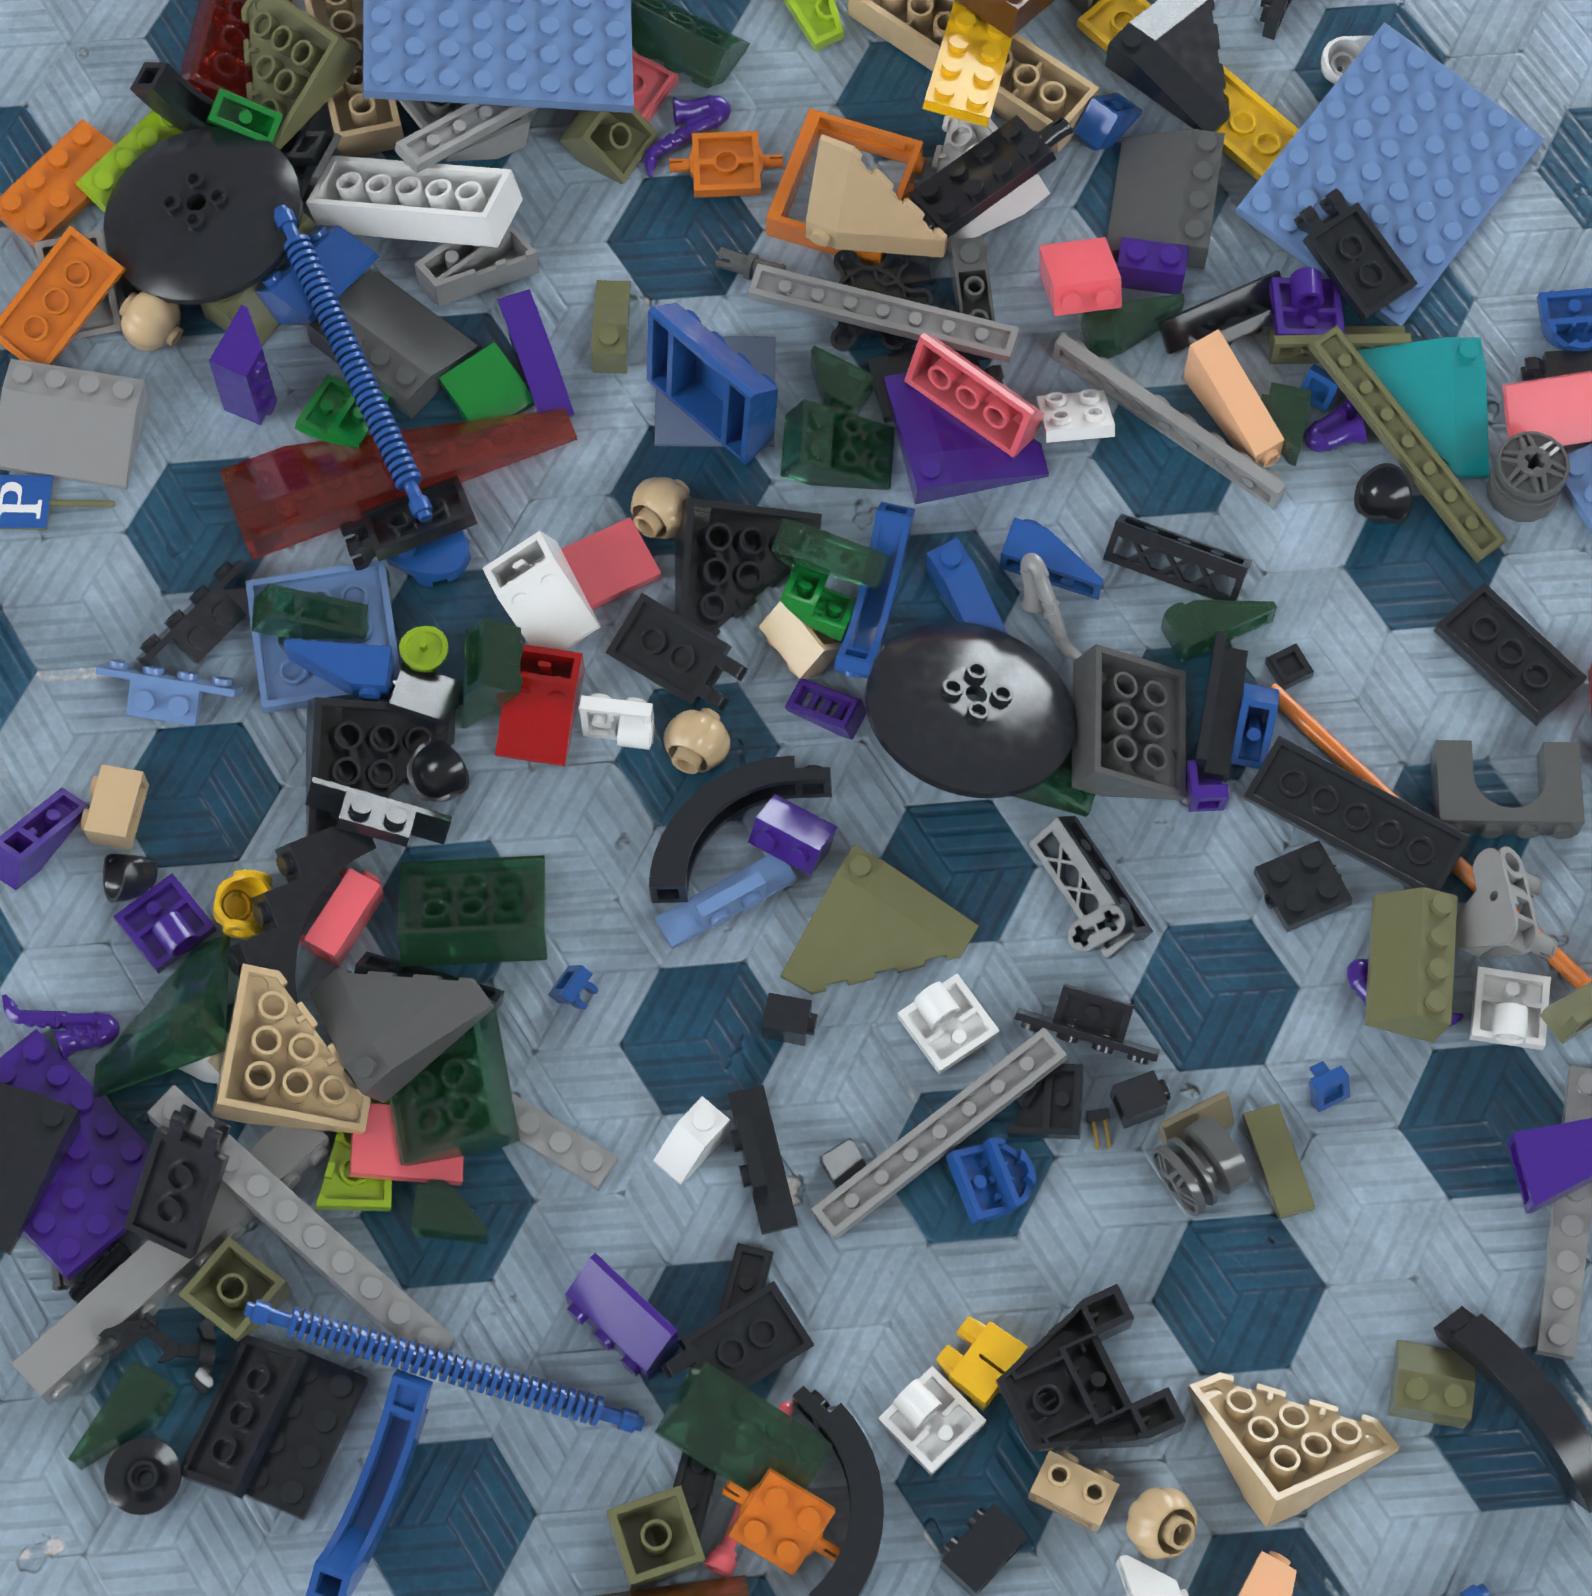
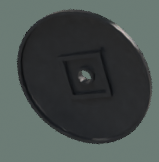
M223 127L199 128L176 134L157 143L141 154L117 181L107 202L104 214L103 230L106 249L109 256L126 268L122 277L132 287L140 292L154 295L167 303L194 305L229 298L252 287L266 277L287 254L284 250L287 238L284 231H280L274 220V210L280 205H286L287 208L292 209L298 221L296 227L299 230L303 210L300 182L287 157L269 141L255 140ZM196 202H206L202 209L191 211L192 205Z
M940 622L914 628L896 637L886 645L875 659L872 671L867 678L865 687L866 713L873 733L879 743L896 763L919 780L949 793L972 798L989 799L1010 797L1030 791L1046 782L1060 769L1074 741L1076 731L1075 709L1069 691L1059 674L1030 646L1009 634L993 628L963 622ZM967 695H977L982 699L983 702H973L967 697Z

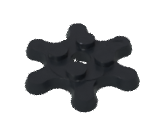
M840 250L834 256V266L841 275L840 284L930 306L933 305V295L929 290L925 288H908L902 283L901 275L909 265L908 255L887 253L880 264L872 267L862 264L858 255L852 250ZM840 321L830 336L832 346L840 352L849 351L854 346L856 340L865 335L879 338L882 345L890 352L900 351L905 346L907 340L905 337Z

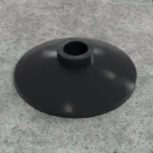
M147 1437L133 1439L121 1445L110 1457L104 1475L106 1492L111 1501L124 1512L133 1515L153 1514L166 1507L176 1496L181 1484L182 1469L178 1456L166 1443ZM144 1473L152 1474V1481L148 1485L140 1484V1477Z

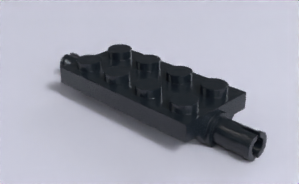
M1016 115L915 188L909 195L916 206L925 213L923 221L926 222L928 228L934 231V228L939 227L949 238L1054 162L1056 157L1051 147L1066 136L1071 135L1073 130L1062 115H1059L1057 119L1039 132L1033 131Z

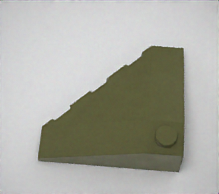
M247 0L241 9L242 22L249 23L250 40H243L245 65L252 66L253 83L249 82L246 84L247 99L283 114L272 143L281 150L347 81L363 51L288 0Z
M853 845L836 872L781 973V978L814 995L826 992L825 985L847 980V984L850 986L874 980L876 978L875 973L896 968L897 973L922 968L925 967V960L945 955L947 961L961 958L978 930L979 925L885 861Z

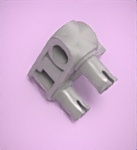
M1504 846L1499 850L1487 848L1480 852L1473 864V876L1477 890L1457 914L1456 941L1458 949L1481 959L1519 956L1529 952L1546 960L1549 959L1548 955L1550 957L1554 956L1557 950V942L1553 937L1546 936L1538 931L1531 899L1534 898V894L1539 895L1542 891V879L1525 871L1519 855L1510 847ZM1518 902L1523 904V909L1520 913H1517L1515 908L1518 906Z

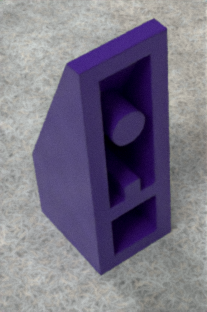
M61 787L0 836V880L17 890L35 876L79 824L84 809H89L90 805Z

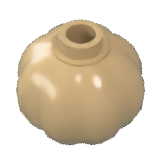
M131 293L119 310V314L123 316L121 328L124 337L128 343L141 351H155L166 344L174 346L183 333V329L179 327L181 320L179 305L167 303L149 293Z
M652 477L642 481L636 487L631 502V514L636 528L643 535L650 538H675L681 523L683 500L691 498L688 486L679 479L673 480L669 477Z
M702 708L701 711L687 710L681 712L669 722L664 732V746L671 758L672 764L677 769L688 774L704 773L716 768L725 760L730 750V737L724 724L719 721L720 716L718 713L709 708Z
M1171 1487L1147 1489L1130 1506L1126 1531L1130 1541L1134 1543L1136 1549L1144 1557L1152 1560L1176 1558L1193 1542L1196 1535L1197 1513L1187 1496L1178 1489Z

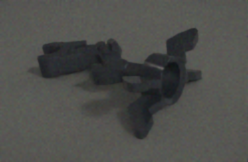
M149 1313L144 1314L143 1320L131 1323L128 1320L107 1328L97 1337L98 1342L106 1338H113L116 1341L117 1347L106 1355L108 1359L117 1358L142 1338L147 1337L163 1352L162 1356L158 1359V1363H167L174 1357L196 1358V1368L199 1369L191 1379L193 1385L203 1395L207 1394L213 1385V1378L209 1374L213 1370L217 1335L214 1331L216 1325L207 1318L196 1329L200 1337L198 1344L171 1341L158 1328V1321Z

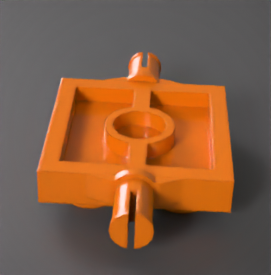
M758 131L692 133V149L689 158H669L670 173L690 171L694 181V198L761 195L763 168H783V154L763 155L759 146Z
M770 1467L761 1481L751 1488L750 1491L745 1490L732 1482V1480H728L727 1486H724L721 1494L740 1504L738 1516L728 1530L729 1537L794 1576L805 1557L813 1551L818 1552L831 1562L836 1560V1556L839 1555L841 1548L823 1538L824 1529L834 1515L835 1507Z

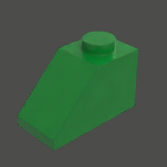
M220 88L206 122L255 140H265L273 143L283 114Z

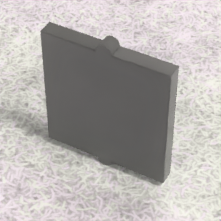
M335 133L312 175L303 197L304 203L308 200L331 157L334 155L342 135Z

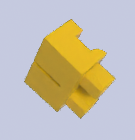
M968 1316L958 1329L956 1335L971 1347L963 1356L947 1344L936 1358L935 1363L949 1376L948 1382L972 1399V1403L984 1412L1000 1390L996 1380L1027 1352L1028 1346L993 1322L989 1321L987 1325H984L980 1321Z

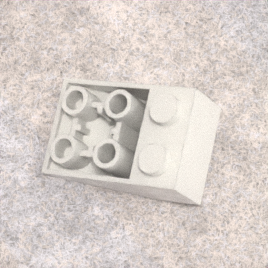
M541 531L533 534L482 568L497 598L529 645L566 650L601 627L557 541Z

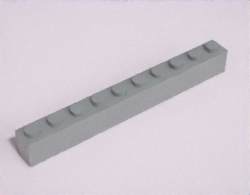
M175 1085L147 1112L150 1121L158 1128L162 1125L169 1128L173 1112L175 1110L180 1112L182 1105L185 1104L197 1110L196 1118L189 1132L202 1138L207 1127H214L215 1124L211 1117ZM228 1135L220 1150L221 1153L230 1156L221 1181V1185L379 1328L387 1333L388 1336H396V1343L400 1337L406 1339L405 1347L409 1340L415 1341L414 1350H416L419 1343L425 1344L424 1352H426L428 1346L434 1347V1355L437 1349L444 1350V1354L454 1344L455 1337L231 1135Z
M274 1126L248 1152L292 1190L300 1182V1175L310 1166L316 1167L327 1158L329 1155L328 1150L332 1145L328 1136L322 1130ZM220 1184L197 1254L193 1258L188 1259L148 1240L11 1364L47 1404L53 1400L58 1401L62 1399L72 1389L73 1381L82 1373L88 1374L101 1363V1356L112 1346L114 1348L117 1347V1343L113 1338H106L98 1342L97 1337L103 1330L128 1320L130 1323L143 1320L145 1313L154 1316L160 1308L159 1303L169 1294L173 1296L179 1293L189 1281L187 1278L206 1263L228 1236L236 1241L244 1233V1226L254 1217H258Z

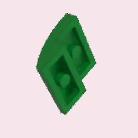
M495 342L438 378L440 386L459 408L460 416L479 440L534 405L529 389Z
M329 374L326 375L295 424V430L335 445L359 448L370 431L349 385ZM383 393V397L388 403L390 396Z
M796 564L780 601L802 622L816 631L841 642L851 620L857 598L826 588L829 575Z

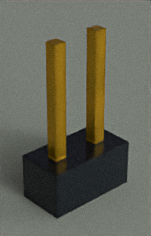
M1109 1108L1086 1111L1087 1124L1092 1123L1096 1149L1099 1150L1100 1147L1095 1122L1101 1121L1104 1123L1108 1148H1111L1107 1120H1110Z

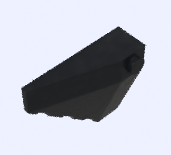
M1157 0L1131 20L1108 43L1105 66L1191 128L1217 132L1229 119L1230 111L1229 104L1225 103L1223 89L1226 88L1223 64L1219 63L1218 50H1220L1218 26L1214 24L1212 10L1215 8L1214 0Z
M695 498L683 500L681 523L675 536V613L712 635H719L721 633L719 628L731 617L735 619L740 617L757 602L755 597L768 586L771 588L775 587L793 571L792 565L804 555L810 557L819 549L822 514Z
M314 697L308 700L306 799L312 777L389 798L388 796L402 783L405 785L409 784L407 766L414 751L420 745L430 740H441L450 746L454 744L456 709H453L448 727L388 708L389 702ZM306 805V836L337 825L339 815Z
M0 1082V1251L10 1255L82 1127L78 1109L48 1096Z

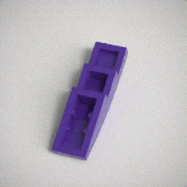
M530 289L497 299L518 365L520 364L541 426L574 416L561 372Z

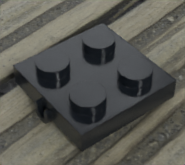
M1319 840L1256 866L1254 869V875L1266 894L1264 895V901L1267 907L1274 909L1286 932H1290L1352 905L1353 898L1341 879L1342 875L1338 874L1336 865H1333Z

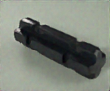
M116 1241L107 1250L109 1254L106 1257L103 1255L82 1277L84 1281L81 1284L77 1282L70 1289L68 1294L72 1300L78 1304L132 1255L131 1250L124 1243Z

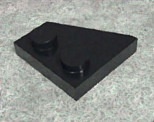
M1062 1063L1036 1083L1035 1087L1028 1092L1024 1099V1106L1014 1123H1010L1008 1136L1013 1138L1080 1139L1084 1077L1083 1064Z

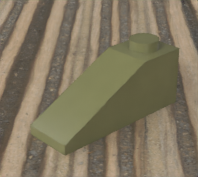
M597 280L592 324L591 355L593 373L627 374L631 281Z

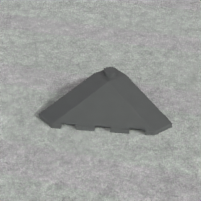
M335 969L309 992L344 1067L363 1095L386 1103L494 1008L475 979L462 977L458 981L442 980V977L414 974L411 978L397 977V974L390 972L368 971L367 974H355L351 970Z

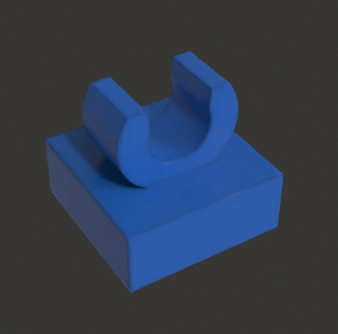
M1313 364L1308 370L1296 396L1326 413L1331 408L1340 388L1326 370Z
M572 965L566 968L548 995L557 1003H570L576 1009H586L588 1005L580 999V992L585 989L589 994H597L598 988L592 982H588L593 975L583 965Z
M1323 1061L1310 1067V1071L1314 1075L1311 1081H1309L1311 1103L1318 1113L1350 1097L1349 1075L1342 1065L1331 1071Z

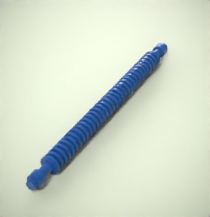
M280 205L274 210V220L278 229L284 231L287 238L284 250L297 274L298 280L301 282V286L308 297L307 299L311 304L321 329L325 333L328 344L332 348L336 361L339 363L343 376L346 378L345 380L353 393L352 395L360 408L359 410L367 423L366 425L374 438L373 440L381 453V457L388 468L398 491H406L410 500L408 506L413 517L419 519L420 522H426L432 518L431 512L433 507L428 497L422 494L418 486L422 481L418 467L415 465L408 446L404 442L401 431L397 427L394 416L390 412V408L352 331V327L348 323L349 321L345 316L327 274L324 272V268L317 257L318 255L309 236L299 233L296 227L298 221L293 210L287 208L286 205Z
M256 1299L255 1303L248 1301L243 1316L249 1317L252 1323L263 1326L266 1323L287 1328L286 1337L292 1338L294 1331H297L295 1339L301 1341L304 1334H306L305 1342L311 1343L313 1338L316 1337L315 1345L321 1346L323 1339H325L324 1348L330 1349L333 1342H335L334 1351L340 1352L344 1345L343 1353L349 1355L352 1348H354L353 1356L359 1357L363 1351L362 1359L369 1360L373 1353L372 1362L378 1363L381 1356H383L382 1365L388 1366L392 1359L391 1367L397 1369L401 1362V1370L407 1371L409 1365H411L410 1373L416 1374L419 1367H421L420 1376L426 1377L430 1370V1379L435 1380L439 1373V1381L445 1382L449 1376L448 1384L455 1385L458 1378V1387L464 1388L468 1381V1390L473 1391L477 1384L476 1392L483 1393L486 1388V1395L492 1396L496 1389V1398L502 1399L505 1393L506 1401L511 1402L514 1397V1403L521 1404L524 1399V1406L530 1407L533 1402V1409L539 1410L542 1406V1411L549 1413L552 1407V1414L559 1415L561 1411V1417L568 1418L570 1415V1419L577 1421L580 1416L581 1423L586 1424L589 1420V1425L596 1426L598 1421L602 1420L616 1424L617 1429L633 1433L634 1430L641 1432L644 1425L645 1417L640 1416L639 1411L626 1407L619 1410L603 1405L604 1397L598 1395L595 1399L594 1394L588 1393L585 1397V1391L579 1390L576 1394L575 1388L569 1387L567 1390L565 1385H559L557 1389V1383L550 1382L548 1386V1380L541 1379L538 1384L537 1377L532 1376L529 1381V1375L524 1373L519 1380L520 1373L513 1371L510 1376V1369L504 1368L500 1375V1366L494 1365L491 1371V1364L485 1362L481 1369L482 1361L475 1360L472 1366V1358L466 1357L462 1364V1355L457 1354L453 1361L452 1352L447 1351L443 1358L444 1350L437 1349L434 1355V1347L428 1346L426 1352H424L425 1344L421 1343L414 1350L415 1341L409 1340L405 1347L406 1339L400 1337L397 1344H395L396 1336L390 1335L388 1341H386L387 1333L380 1332L377 1339V1330L371 1329L367 1336V1327L362 1326L359 1333H357L358 1325L352 1323L348 1330L349 1322L342 1321L339 1328V1319L333 1318L329 1325V1316L323 1315L321 1322H319L320 1314L316 1312L309 1319L310 1311L304 1309L302 1316H299L301 1310L299 1307H294L291 1314L271 1308V1303Z

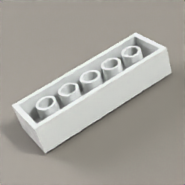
M333 155L306 204L317 226L339 225L351 235L498 248L523 198L511 169L435 163L416 174L404 161Z

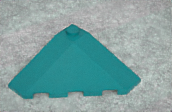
M1445 337L1357 350L1439 456L1449 464L1448 467L1457 479H1488L1490 468L1487 385L1481 337Z

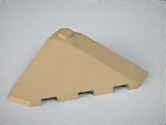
M822 134L819 139L806 215V238H809L816 245L829 246L840 250L943 258L946 253L947 235L939 227L934 228V231L929 229L926 222L923 221L925 213L909 198H904L903 201L899 200L892 191L894 184L878 168H874L872 172L867 170L865 164L860 160L863 154L855 146Z
M242 964L211 1117L247 1124L364 1134L371 1098L363 1095L345 1072L346 1068L333 1043L326 1046L315 1030L318 1023L302 1001L296 1004L284 988L288 982L280 971Z
M1221 1372L1190 1384L1188 1387V1392L1244 1499L1266 1528L1299 1514L1398 1452L1399 1449L1398 1444L1375 1417L1362 1414L1360 1421L1337 1415L1339 1409L1337 1406L1313 1399L1309 1400L1308 1406L1285 1400L1286 1391L1259 1383L1256 1390L1232 1384L1234 1376Z

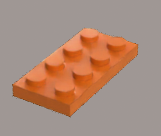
M82 119L0 196V221L34 248V242L53 239L92 202L76 183L116 144Z
M69 225L0 315V344L20 360L53 365L122 276L126 268Z

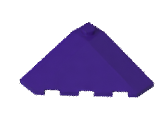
M907 372L883 377L915 505L1049 477L1042 445L1039 441L1033 439L1015 458H1012L904 382Z

